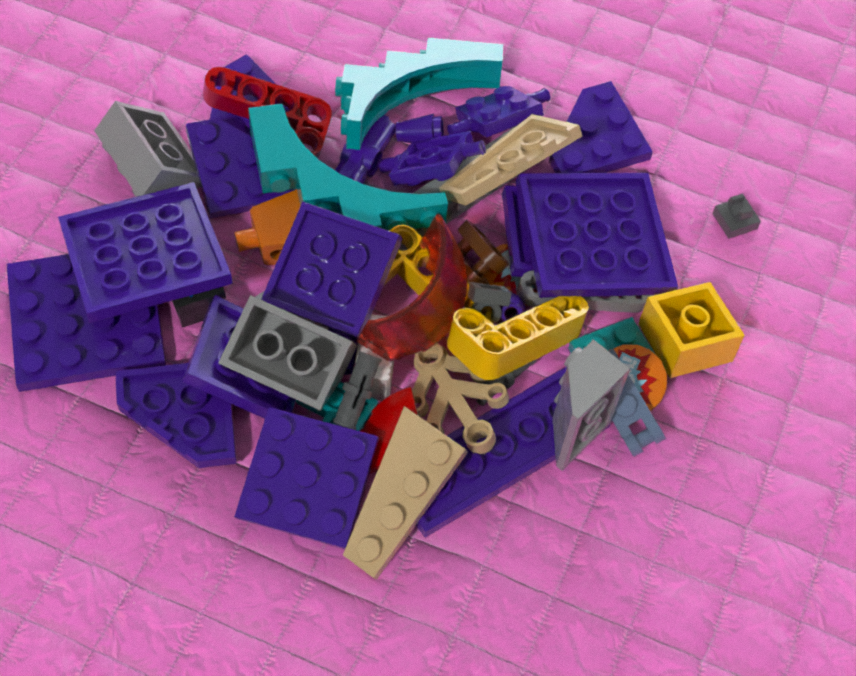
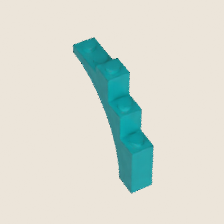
M428 38L426 50L420 49V54L387 51L385 63H379V67L345 64L342 77H336L335 96L341 97V110H344L341 118V135H347L346 149L360 150L364 137L372 125L389 110L408 100L450 89L499 88L503 62V44Z
M283 104L248 108L250 132L263 193H280L286 190L297 189L300 206L303 201L388 231L397 225H407L417 229L434 228L438 225L446 224L448 201L445 192L411 194L391 192L361 184L339 174L318 160L301 143L289 124Z

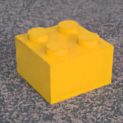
M711 282L647 297L638 323L655 354L662 361L670 378L733 362L745 336Z

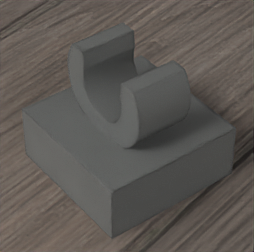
M743 194L730 197L728 202L716 205L712 213L728 239L758 229L761 222Z
M469 282L467 296L474 302L471 309L481 312L482 308L490 306L492 308L491 319L498 322L501 317L500 306L509 307L512 292L505 286Z

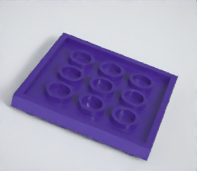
M649 173L518 174L516 186L539 298H554L558 296L658 295L678 289Z
M194 182L58 217L89 323L233 284L231 272Z
M69 254L7 264L15 380L19 392L115 376V371L166 365L158 305L89 323Z

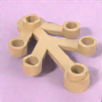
M429 342L421 345L415 353L414 366L419 374L412 390L415 404L422 403L417 408L418 416L424 417L429 410L425 397L434 378L439 388L426 422L444 434L441 425L450 404L465 428L463 438L468 449L477 454L488 453L496 442L493 428L489 422L477 420L464 397L487 400L490 407L499 409L507 405L509 401L506 387L501 383L481 384L488 380L477 377L457 357L449 356L447 350L437 343ZM447 371L470 373L471 378L475 382L452 379ZM502 393L499 398H492L494 394ZM486 438L484 441L476 443L478 439Z

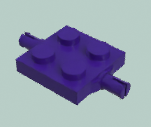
M502 86L495 89L494 93L490 95L472 97L466 101V104L455 108L459 121L447 126L448 133L451 135L470 131L489 137L519 125L531 114L543 116L542 103L550 101L549 91L543 88L531 94H524L511 86Z
M470 131L411 142L402 154H398L396 157L380 159L378 165L382 173L391 171L389 176L393 186L403 184L415 186L431 179L444 181L455 175L460 164L467 157L484 155L486 153V146L483 140L474 142Z

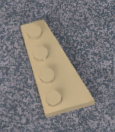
M531 114L488 148L484 155H479L440 186V192H445L447 200L466 206L581 138L580 126Z
M404 406L343 556L374 579H378L468 451Z

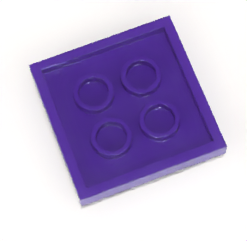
M302 201L261 300L298 317L362 340L403 238L397 233Z
M269 407L234 517L238 520L345 549L354 528L379 437Z

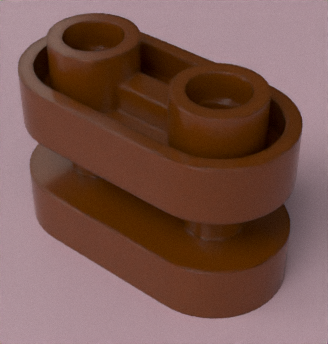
M468 219L457 229L463 239L457 245L447 239L438 249L441 257L468 284L469 282L490 284L484 277L490 269L500 275L510 265L487 236ZM471 249L481 258L475 265L467 256Z

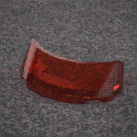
M436 214L419 243V246L423 249L426 248L429 254L425 268L434 273L429 284L412 303L400 311L383 318L368 320L357 340L359 344L387 361L401 360L404 356L420 351L425 352L435 346L449 333L455 312L463 309L467 293L466 266L460 247L440 214Z

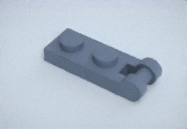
M614 349L609 351L612 355L619 359ZM628 374L612 421L631 454L635 457L643 452V447L654 441L658 444L665 440L666 437ZM642 419L646 429L633 435L629 426Z

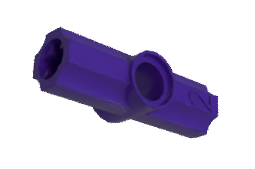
M383 115L366 133L360 150L346 149V144L344 145L340 156V163L335 171L361 184L364 183L367 176L372 178L379 168L378 164L379 160L382 159L383 151L396 132V125L391 122L388 116Z

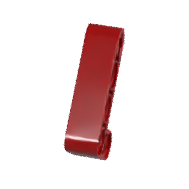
M214 67L207 72L202 96L209 106L249 119L248 108L283 104L290 110L285 113L290 126L301 143L310 145L314 150L310 152L317 159L319 158L332 117L331 107L326 101L225 67ZM233 90L237 91L236 96L232 95ZM253 95L258 101H248L244 96ZM315 115L321 119V122H314L308 116Z

